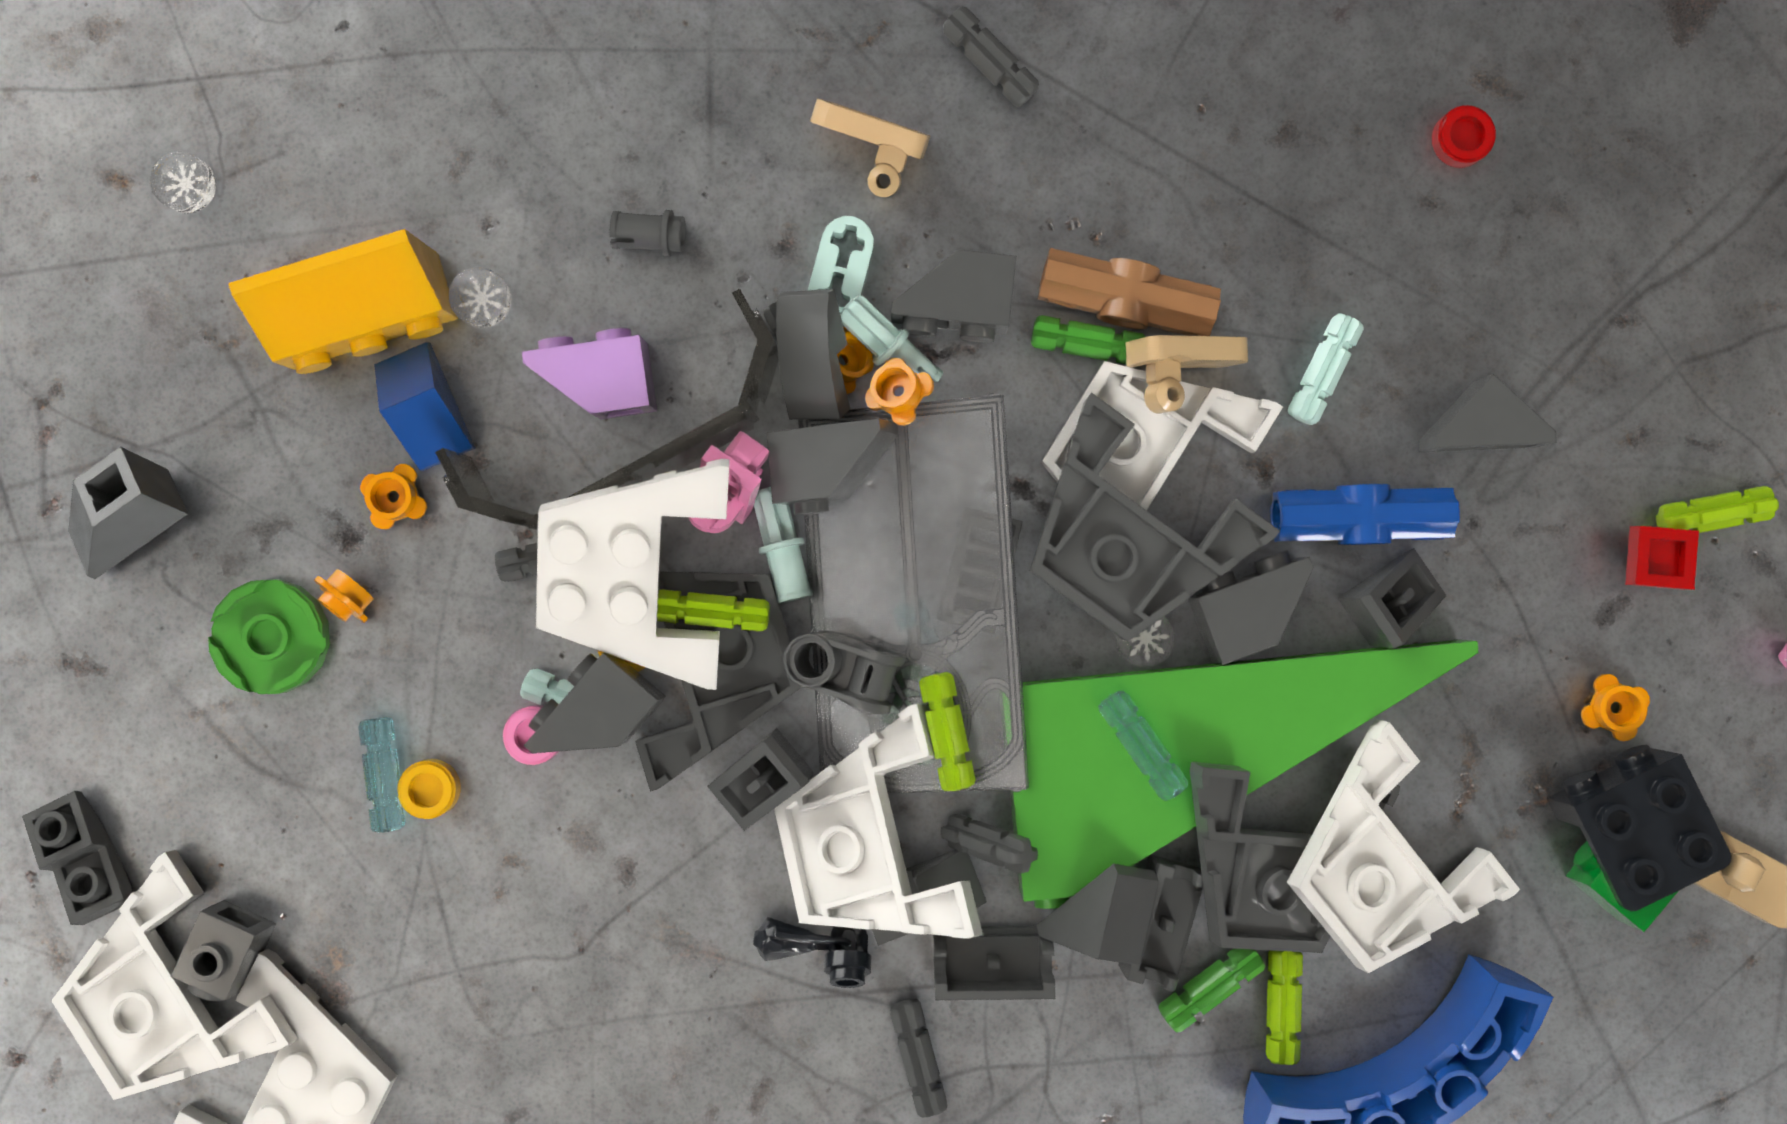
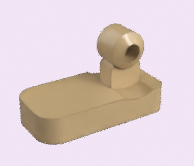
M819 98L816 99L810 120L814 124L880 145L875 158L876 167L868 175V187L873 194L879 197L891 196L899 190L902 181L900 172L904 171L908 155L923 159L930 139L928 134ZM882 174H886L890 178L888 187H883L879 182Z
M1155 335L1126 342V366L1138 367L1146 365V383L1148 386L1144 393V401L1148 409L1157 414L1175 411L1182 406L1185 392L1180 384L1181 368H1221L1248 362L1246 337Z
M1720 831L1731 852L1730 864L1726 868L1693 884L1765 923L1778 928H1787V866L1729 834Z

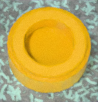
M426 759L412 764L401 775L397 787L398 798L402 807L409 814L420 819H433L447 813L455 806L461 792V783L457 772L451 765L439 759Z

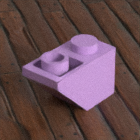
M615 328L599 331L596 333V341L574 344L572 337L546 338L538 341V349L522 351L523 364L600 420L658 412L648 343L640 335L631 336V329Z

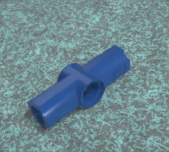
M1358 484L1336 486V490H1284L1273 492V500L1270 507V524L1280 530L1274 542L1337 541V545L1391 544V539L1443 540L1444 538H1455L1456 528L1460 522L1459 501L1456 499L1454 488L1390 489L1389 484Z

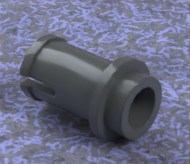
M665 210L663 215L613 211L609 228V236L612 237L610 241L611 247L613 249L662 250L663 256L671 257L673 251L683 252L686 239L685 218L683 216H675L673 210Z

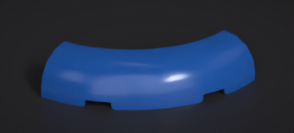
M1468 954L1460 975L1434 1013L1418 1029L1384 1053L1361 1064L1318 1075L1282 1076L1251 1071L1245 1094L1244 1124H1451L1488 1095V1090L1485 1086L1504 1068L1511 1058L1514 1061H1518L1522 1057L1541 1027L1554 997L1538 984L1517 972L1489 960Z

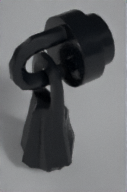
M767 917L760 929L755 931L753 945L765 961L802 955L814 950H829L825 954L824 972L830 975V984L841 988L861 987L865 985V976L871 973V955L868 954V934L865 929L834 926L828 936L814 934L807 929ZM851 930L856 936V950H845L851 947L852 941L842 937L844 931Z

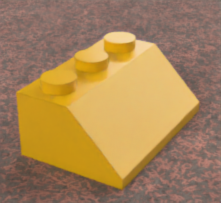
M406 229L228 283L234 300L271 361L293 370L296 369L297 374H308L324 370L332 365L330 358L352 352L354 357L379 353L388 348L386 341L408 335V338L411 340L437 335L443 331V323L458 319L438 253Z

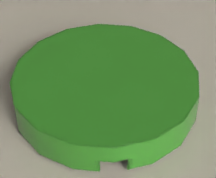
M284 580L250 581L231 590L214 610L211 622H214L211 628L212 636L208 637L209 653L218 672L234 687L258 694L287 693L306 684L323 666L330 646L329 622L319 601L303 587Z

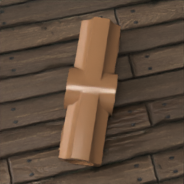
M1050 248L1044 265L1037 300L1058 304L1066 308L1096 313L1097 319L1123 328L1144 330L1150 326L1187 336H1210L1219 311L1221 289L1211 285L1162 275L1158 267L1138 260L1112 258L1108 262Z

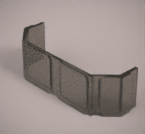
M740 289L732 292L752 329L757 343L738 406L569 497L618 485V488L648 481L662 472L677 471L702 458L711 445L720 448L733 441L739 431L748 433L755 428L754 423L760 420L756 411L760 399L763 404L767 400L778 364L777 345L758 309L751 310ZM445 448L435 452L446 472V475L443 476L444 482L458 508L538 530V513L535 514L494 501L471 456Z

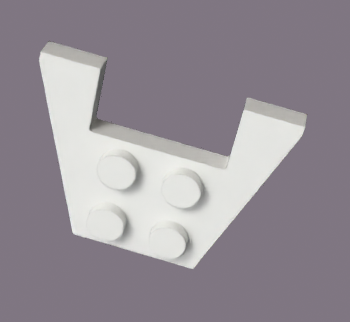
M1104 361L1041 463L1058 483L1083 403L1093 393L1135 424L1100 471L1099 476L1147 511L1201 423L1249 453H1253L1258 449L1283 406L1270 400H1257L1236 395L1228 390L1215 387L1207 388L1180 381L1185 392L1182 406L1178 410L1171 412L1153 413L1148 409L1144 401V393L1148 386L1146 383V371Z
M730 459L706 462V466L677 473L675 470L655 475L652 480L618 488V485L541 504L538 511L536 628L702 688L716 690L720 631L657 627L662 516L726 519Z
M914 704L905 708L898 714L899 718L881 732H873L858 744L859 748L838 764L829 765L813 777L802 789L774 808L799 923L868 930L901 931L903 933L922 935H944L965 939L983 935L970 881H959L913 895L910 888L884 774L935 758L925 715L927 711L926 705Z
M1376 719L1370 725L1287 881L1289 886L1355 967L1367 973L1430 941V934L1454 921L1462 924L1479 915L1478 908L1495 899L1505 901L1513 897L1520 890L1490 851L1478 847L1440 884L1379 807L1380 801L1420 762L1392 724Z
M177 850L164 852L157 857L150 867L153 871L138 891L132 892L119 909L120 916L105 936L94 942L51 1000L113 1100L179 1081L215 1068L235 1064L258 1055L278 1051L299 1040L270 995L258 1000L225 1025L218 1028L200 998L188 991V984L171 977L177 962L157 933L156 928L204 894Z
M268 948L260 952L235 1001L250 1007L258 1000L270 995L299 1040L278 1051L242 1124H374L398 1075L346 1023L341 1026L318 1002L320 997L306 983L301 985L282 966L285 961L276 952ZM189 1104L178 1113L173 1124L228 1123Z

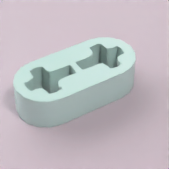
M842 216L834 219L826 226L820 241L808 290L832 289L834 278L838 277L844 279L841 288L842 298L851 301L858 295H863L874 251V238L871 229L863 220L854 216ZM847 231L856 232L857 243L863 245L864 248L862 251H852L847 269L839 267V247L832 244L834 238L843 239ZM839 307L840 313L844 307Z

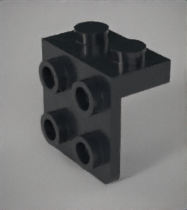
M1649 745L1632 747L1614 757L1615 765L1599 773L1595 770H1590L1573 775L1563 781L1562 787L1564 790L1547 798L1556 819L1581 828L1617 903L1626 910L1638 911L1726 868L1731 862V852L1682 754L1650 748Z

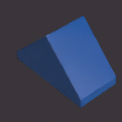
M427 341L374 364L379 411L420 471L427 470L475 449V445L431 343Z

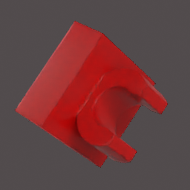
M1630 526L1625 585L1695 590L1699 531L1651 526Z

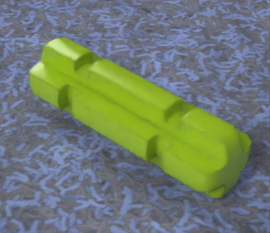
M1760 486L1744 489L1743 496H1741V492L1734 491L1691 499L1690 506H1687V503L1684 501L1664 504L1659 507L1655 520L1658 527L1692 529L1702 533L1744 525V519L1748 523L1771 520L1775 517V511L1779 509V501L1775 498L1772 488Z
M658 590L657 621L678 623L679 619H683L685 624L730 629H733L735 625H741V630L751 631L766 630L769 623L770 605L765 599L744 598V602L737 601L735 596L688 592L687 596H681V591Z
M949 672L925 676L920 679L919 687L923 703L928 702L930 711H926L925 715L935 759H941L942 767L937 768L941 788L944 791L966 789L975 784L976 778L972 760L966 761L965 752H969V746L960 704L954 705L953 696H957L954 677Z
M1269 950L1268 971L1271 972L1273 978L1268 979L1266 1026L1270 1027L1271 1034L1266 1035V1056L1274 1064L1295 1065L1301 1058V1040L1297 1039L1296 1033L1301 1032L1302 984H1299L1297 977L1303 975V955L1301 952Z

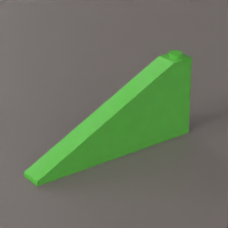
M1455 639L1403 644L1395 649L1373 647L1239 660L1225 665L1209 663L1022 682L1029 788L1009 790L1014 834L1029 838L1031 846L1036 847L1038 850V858L1031 862L1030 870L1023 874L1018 873L1019 891L1023 901H1034V907L1039 909L1059 908L1069 900V897L1074 896L1112 864L1133 866L1195 828L1196 821L1190 778L1191 762L1239 766L1250 771L1248 795L1478 654V641ZM1000 690L1006 749L1013 738L1011 701L1007 694Z

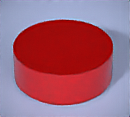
M1463 105L1453 108L1436 123L1433 129V150L1443 163L1451 167L1465 168L1472 166L1492 150L1496 139L1495 125L1491 117L1478 107Z

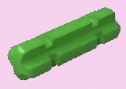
M1041 315L1037 316L1034 321L1031 345L1038 349L1054 351L1055 347L1062 348V353L1108 361L1110 357H1115L1116 363L1126 364V342L1146 336L1142 333L1123 330L1121 334H1116L1115 328L1069 320L1067 324H1061L1060 318Z
M1233 948L1227 953L1229 956L1228 960L1222 962L1218 959L1182 986L1185 992L1179 996L1174 992L1162 1001L1158 1008L1169 1026L1177 1033L1184 1031L1197 1021L1194 1015L1201 1011L1205 1015L1240 989L1239 982L1246 978L1249 982L1263 972L1265 964L1258 952L1253 949Z

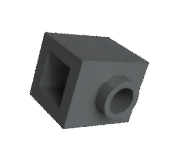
M225 900L201 910L171 977L188 984V991L199 998L209 1001L228 1000L240 992L258 954L265 950L276 923Z

